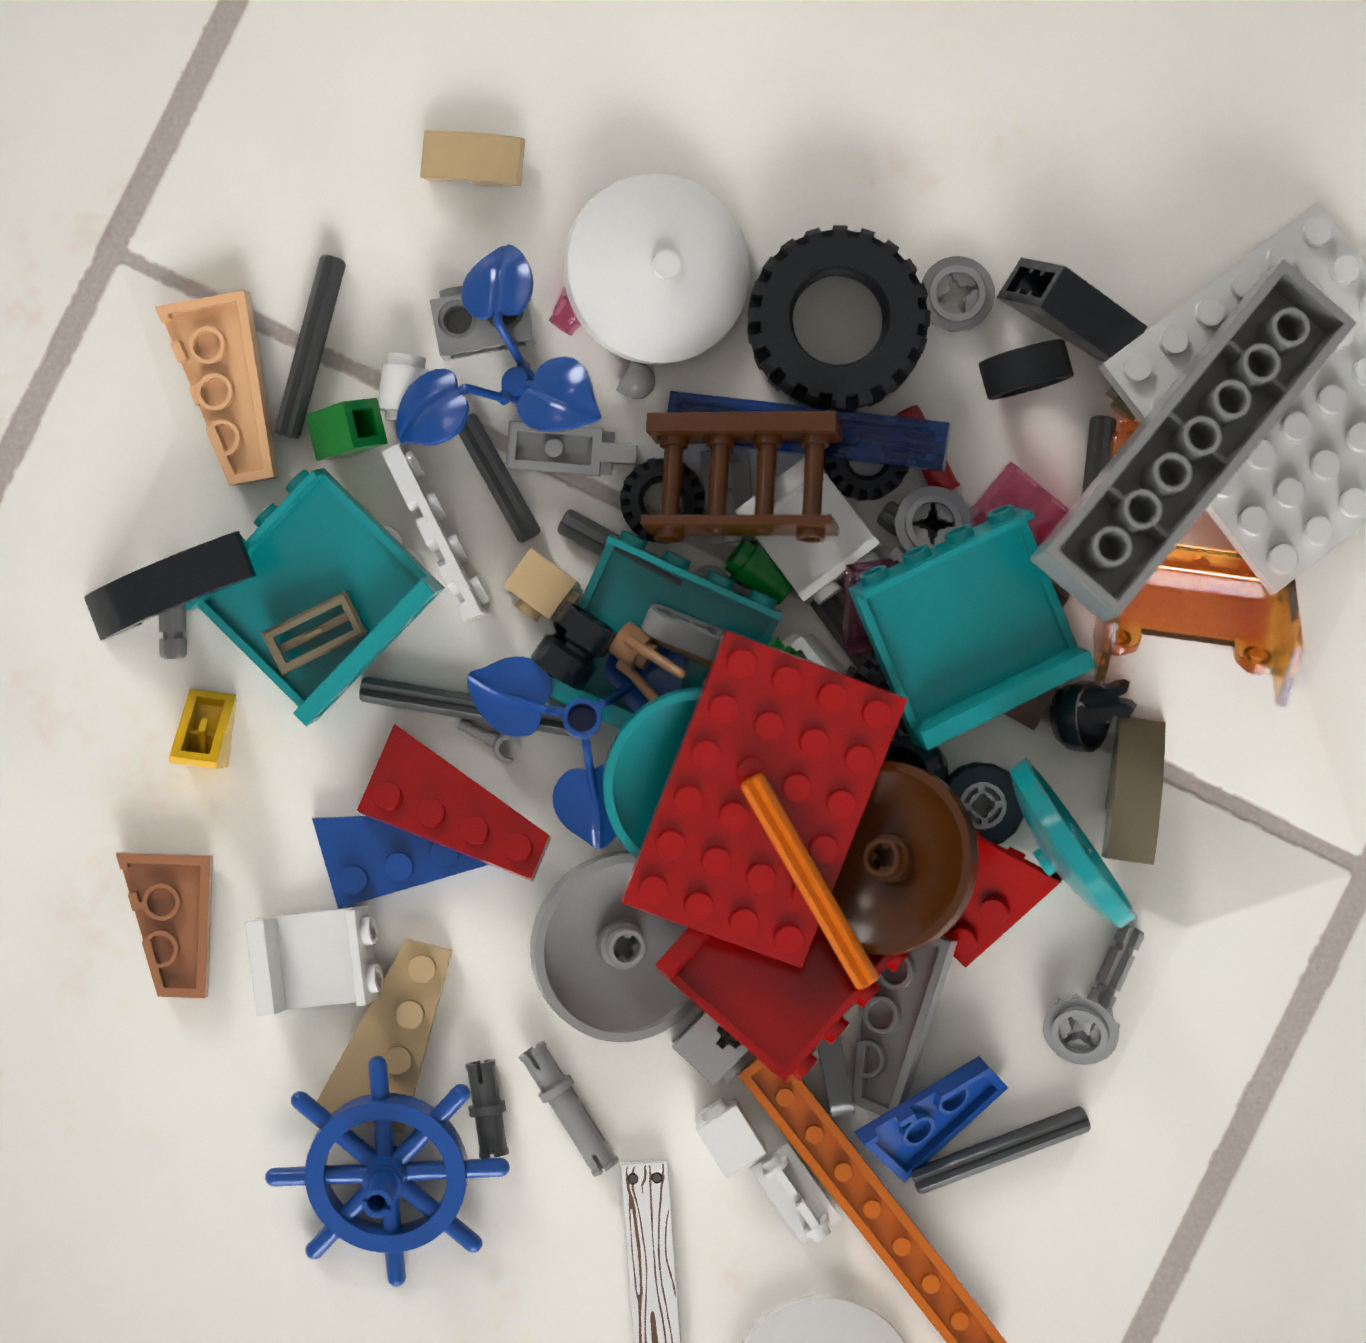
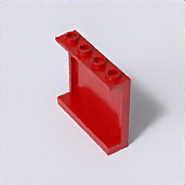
M689 927L655 964L656 970L785 1084L792 1076L801 1081L818 1061L812 1054L824 1040L832 1045L850 1024L844 1017L856 1003L861 1008H864L881 988L877 982L858 990L855 988L827 937L819 927L802 968ZM912 952L896 955L867 954L879 977L887 967L895 972Z

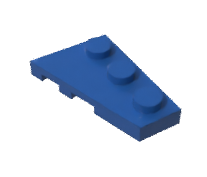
M978 1056L853 1133L866 1148L905 1183L911 1177V1173L914 1170L924 1166L1006 1091L1008 1087Z

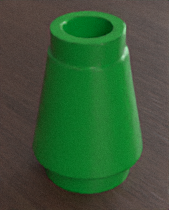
M744 539L733 550L723 565V569L730 573L729 578L749 590L755 589L777 599V605L788 596L793 588L759 542L753 544L748 539Z

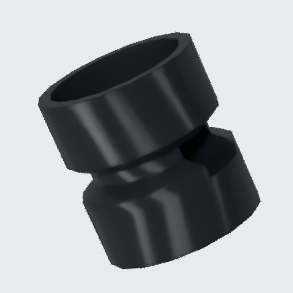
M567 601L553 621L555 633L553 635H544L530 657L537 665L561 682L582 691L596 670L593 660L595 657H605L618 633L590 612Z

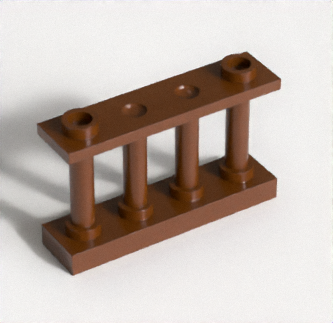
M836 411L647 413L646 432L656 444H660V447L664 449L661 515H641V525L651 536H654L655 540L666 543L682 542L683 536H796V540L806 543H820L825 541V536H839V525L833 516L821 515L824 449L829 448V443H843L844 424ZM782 443H801V447L805 448L802 515H774L777 449L782 448ZM688 444H706V447L711 449L707 515H680L683 450L688 449ZM735 444H753L755 448H758L755 515H727L730 450L735 448Z

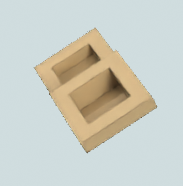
M424 130L420 177L427 181L472 182L480 186H521L525 139L485 133Z

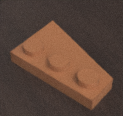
M116 853L119 867L123 870L128 887V898L132 911H135L141 931L142 945L157 996L180 998L208 997L213 855Z

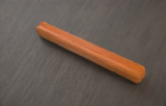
M760 773L748 778L741 784V789L855 988L859 990L868 987L878 979V974L763 774Z

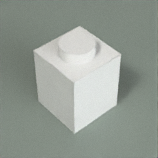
M723 1098L719 1099L699 1113L702 1119L696 1123V1131L726 1179L767 1154L765 1144L736 1098L727 1104Z

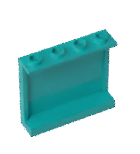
M325 468L312 470L310 473L304 469L298 473L285 488L289 493L285 500L278 507L272 503L265 508L253 522L258 528L247 540L242 537L256 573L255 577L222 591L207 594L185 605L189 611L199 608L298 706L293 714L305 726L319 720L445 589ZM348 590L354 607L357 608L360 614L359 617L369 632L282 675L261 632ZM340 604L275 636V639L279 645L344 613V610ZM350 621L283 654L286 660L289 661L352 630L353 627Z
M1013 504L998 507L986 514L988 521L973 528L971 524L954 528L944 535L946 541L932 548H929V545L915 547L901 556L903 562L888 569L886 565L871 568L859 575L861 582L848 588L890 691L908 699L901 717L913 744L930 750L1096 668L1090 651L1077 646L1050 577L1030 560L1031 556L1038 549L1027 522L1035 518L1033 510L1014 508Z
M622 530L619 537L613 534L608 535L607 543L578 605L606 623L617 633L630 621L641 628L651 604H660L710 623L724 631L726 629L766 645L770 642L776 626L783 615L782 611L775 608L778 602L777 599L755 589H752L750 595L747 596L732 589L735 582L733 579L711 569L708 570L706 576L688 569L692 562L691 560L669 550H665L663 557L645 549L648 544L647 540L625 530ZM616 546L681 579V585L678 586L614 551V547ZM608 651L605 657H595L593 662L596 670L582 691L568 686L549 674L553 688L551 697L568 704L577 698H587L597 702L613 694L618 689L614 688L604 675V667L611 653ZM685 657L684 671L686 676L683 678L681 689L703 688V681L706 679L710 667ZM624 696L601 710L602 721L617 728H621L627 719L635 713L627 706Z

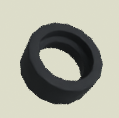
M1054 339L1013 349L987 358L978 364L989 400L1027 393L1054 385L1074 376L1064 339Z

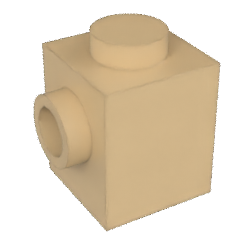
M532 548L529 549L503 585L519 597L514 606L536 622L542 615L552 620L556 613L559 614L567 601L575 604L580 596L574 591L579 582Z

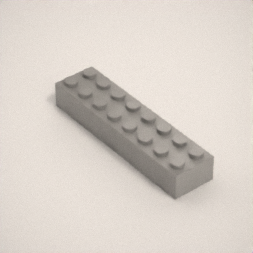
M1283 259L1264 272L1035 551L1030 560L1102 622L1120 616L1357 322L1286 260Z

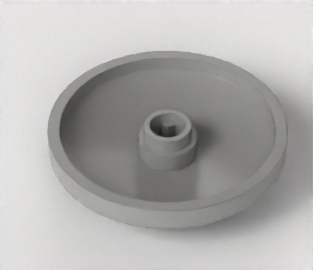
M629 851L611 852L595 856L567 872L552 887L542 902L534 921L530 941V958L534 979L540 993L550 1008L562 1020L581 1033L610 1042H632L653 1037L677 1024L695 1006L688 997L661 975L655 967L659 959L688 927L622 904L621 902L622 894L636 861V858Z

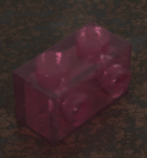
M1012 461L1002 468L970 507L978 514L973 519L977 525L988 521L987 513L1007 504H1013L1014 508L1033 510L1035 518L1027 522L1038 548L1069 511L1065 505Z

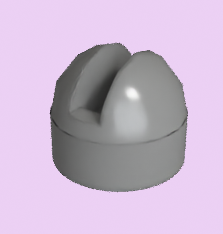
M632 361L616 391L632 399L647 397L655 385L653 371L646 364Z

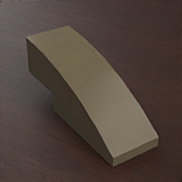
M1124 716L1117 717L1105 809L1108 810L1102 857L1154 865L1162 799L1166 722Z

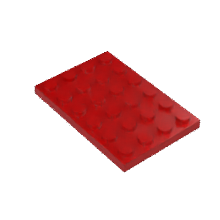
M725 629L622 894V904L802 968L819 924L744 795L741 784L754 775L761 773L765 776L832 893L908 699Z

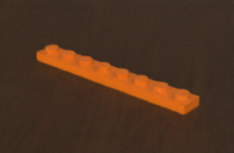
M757 1058L742 1068L737 1074L946 1343H1007L1006 1339L804 1081H799L792 1076L785 1084Z

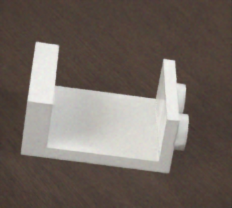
M805 457L775 480L774 515H802ZM824 470L821 515L833 516L839 525V536H825V541L820 543L800 542L796 540V536H755L807 605L814 600L818 605L829 600L841 590V586L837 583L852 571L856 576L867 571L879 561L876 552L883 548ZM755 496L736 509V514L755 515Z
M368 905L266 916L245 922L256 1017L275 1015L287 1009L346 1003L366 1006L379 1000V992L383 989V973L381 966L378 963L375 964L373 945L377 942L378 931L374 917L369 916Z

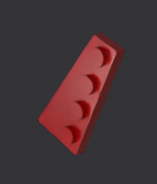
M394 724L357 809L360 814L532 882L551 840L549 834L396 724Z

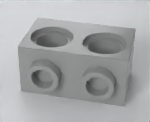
M462 286L443 289L439 291L440 298L430 300L439 353L443 361L508 349L493 323V316L487 319H477L472 316L471 326L467 331L460 334L452 333L447 329V319L453 312L458 310L467 311L462 303ZM528 303L525 310L518 314L514 322L505 325L517 347L536 344Z

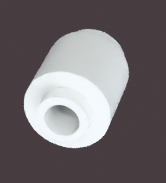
M404 353L388 354L387 364H382L378 396L379 408L381 411L386 412L385 420L396 422L400 402L408 387L418 377L429 372V370L425 369V357Z

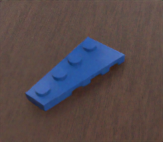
M365 815L312 818L338 909L489 865Z

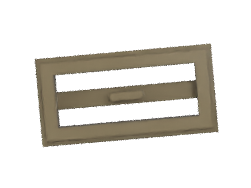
M345 590L261 632V635L281 674L284 675L367 634L369 631L365 624L362 623L359 617L360 614L357 608L354 607L348 590ZM341 604L344 613L278 645L275 636ZM350 621L353 627L352 630L289 661L286 660L283 653Z

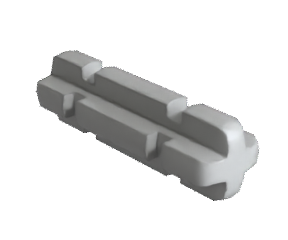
M186 604L158 615L159 632H163V639H159V655L161 658L182 659L187 655V639H183L182 632H186Z
M1129 924L1118 928L1114 936V940L1117 942L1114 947L1110 946L1095 979L1098 984L1096 988H1091L1087 999H1092L1096 996L1099 1004L1106 1009L1113 1008L1117 999L1114 994L1116 990L1120 992L1135 959L1132 956L1134 949L1139 950L1144 939V932Z

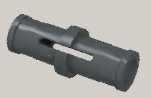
M486 1059L484 1063H480L479 1060L465 1064L473 1104L468 1107L469 1116L475 1117L480 1150L479 1158L481 1159L490 1158L491 1154H494V1158L509 1154L502 1113L506 1111L505 1100H500L495 1059Z

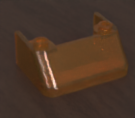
M1177 544L1120 616L1102 622L1097 617L1095 618L1093 633L1094 664L1096 666L1094 668L1095 682L1105 683L1111 656H1122L1135 652L1140 646L1142 634L1232 646L1235 661L1245 671L1255 675H1272L1276 706L1286 707L1304 650L1295 579L1279 592L1270 595L1238 552Z

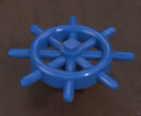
M375 1056L368 1062L371 1094L350 1100L332 1114L303 1091H297L292 1095L291 1105L319 1129L309 1149L305 1166L271 1168L266 1172L265 1180L268 1185L273 1187L306 1185L309 1201L315 1213L325 1225L307 1244L305 1252L308 1258L312 1260L320 1258L340 1238L358 1248L385 1253L388 1282L392 1286L398 1287L406 1280L404 1251L421 1247L437 1238L443 1232L471 1253H476L482 1248L483 1242L481 1237L456 1217L464 1199L468 1178L502 1177L509 1172L510 1166L504 1158L467 1159L461 1137L449 1121L469 1099L470 1089L467 1085L458 1084L454 1086L434 1108L432 1105L415 1097L390 1093L386 1060L382 1056ZM373 1121L376 1150L355 1134L351 1128ZM392 1121L401 1122L415 1128L398 1147L394 1146ZM430 1140L437 1147L443 1160L410 1162ZM336 1142L361 1164L327 1165L329 1151ZM447 1179V1187L443 1197L438 1202L414 1181ZM362 1183V1186L345 1204L338 1199L331 1184ZM400 1196L424 1216L401 1224ZM364 1211L370 1217L382 1218V1224L368 1221L359 1216Z

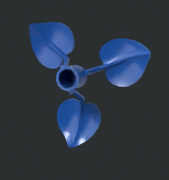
M509 244L501 246L472 267L463 282L461 298L463 306L474 318L487 319L493 316V323L517 366L510 368L504 373L501 380L502 390L500 392L471 384H462L458 387L455 374L446 368L435 369L418 377L408 387L397 412L396 432L397 438L402 444L437 445L456 436L463 429L469 415V403L463 396L466 394L496 400L501 405L511 402L517 407L520 419L527 426L538 431L570 430L591 424L602 418L595 399L590 375L579 361L565 356L552 358L540 365L536 373H534L503 322V315H517L525 310L531 299L534 284L529 262L524 254L515 246Z
M658 646L659 654L684 670V656ZM611 654L604 667L606 680L614 688L618 689L617 691L597 702L587 698H577L569 702L565 708L545 705L552 695V681L548 672L537 665L531 658L508 657L469 672L467 683L473 703L485 721L498 732L510 737L530 736L538 729L541 713L561 717L566 732L573 738L581 740L586 770L571 769L559 778L553 791V807L558 819L568 830L595 849L605 848L617 835L611 826L603 800L602 778L604 764L594 768L590 738L600 729L602 720L601 710L617 702L623 696L627 706L634 712L650 702L628 676L615 668L619 659ZM653 662L645 670H641L637 666L635 668L659 696L681 690L683 679L677 678Z

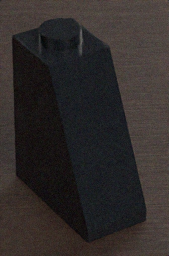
M1020 258L996 297L1100 362L1107 361L1143 334L1148 327L1068 267L1048 262Z

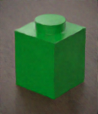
M377 398L342 401L305 415L316 461L351 457L388 444Z

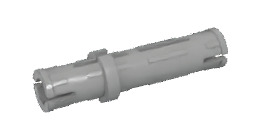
M541 1041L535 1045L536 1048L530 1047L518 1058L523 1062L541 1090L538 1094L539 1098L543 1103H549L591 1169L592 1175L594 1177L601 1175L603 1168L605 1171L609 1170L619 1162V1158L615 1156L573 1090L572 1086L575 1082L570 1074L566 1076L563 1074L546 1047V1043Z

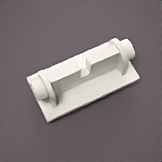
M789 1142L749 1168L803 1246L813 1239L815 1242L823 1240L831 1233L829 1228L842 1220Z

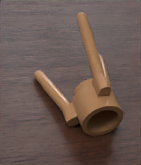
M631 621L622 627L609 647V653L619 659L615 668L628 676L649 701L659 697V695L635 669L636 666L641 670H645L653 662L677 678L683 679L686 676L683 669L658 653V646L707 667H711L713 662L655 639Z

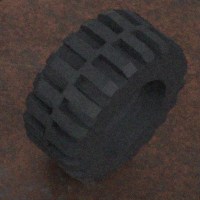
M833 225L832 230L820 231V228L806 231L804 237L798 240L792 238L783 244L780 251L774 257L768 259L762 267L757 281L755 280L747 314V334L749 344H751L754 353L753 358L759 370L762 369L766 374L768 382L776 391L780 389L789 396L790 401L800 406L805 404L814 407V411L835 410L847 413L854 412L858 408L867 405L870 407L877 404L890 393H894L904 383L924 352L928 340L926 338L927 330L930 326V310H927L926 304L928 293L925 284L919 282L916 276L918 269L911 259L905 260L898 253L899 247L890 240L884 243L874 238L875 232L864 228L860 232L849 231L847 225ZM832 276L851 278L866 286L876 297L882 313V330L874 348L861 359L841 365L824 363L808 354L799 343L793 326V312L801 294L816 281Z

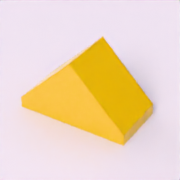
M189 689L169 755V763L214 769L228 767L236 709V694Z

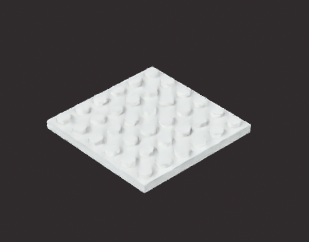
M1319 201L1098 367L1141 423L1262 274L1283 259L1357 322L1206 509L1270 595L1279 592L1366 524V263Z

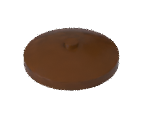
M883 761L832 890L833 897L867 954L896 955L926 947L943 936L957 922L967 907L977 880L979 850L972 819L959 796L943 780L927 770L910 764Z

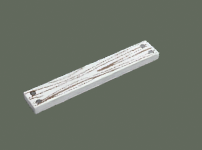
M668 1159L621 1162L633 1343H681Z

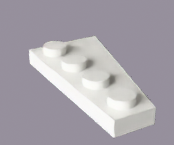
M399 444L382 451L381 453L410 511H414L417 517L416 523L425 543L439 560L437 562L438 569L447 587L450 588L454 596L457 595L461 603L457 605V608L463 620L473 622L487 615L488 613L483 604L489 602L490 598L478 576L472 579L469 578L462 564L469 557L457 534L448 537L440 521L448 516L435 492L429 495L426 494L419 480L426 473L414 450L405 453L403 447Z

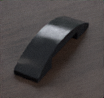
M236 531L127 574L84 596L99 639L102 641L137 627L148 619L195 599L222 591L255 577L256 573L240 531Z

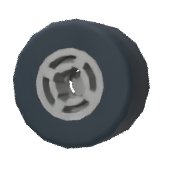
M972 762L959 766L948 775L946 784L959 796L972 819L974 828L981 831L982 837L998 845L1004 843L1016 833L1024 816L1015 795L1010 772L995 764Z

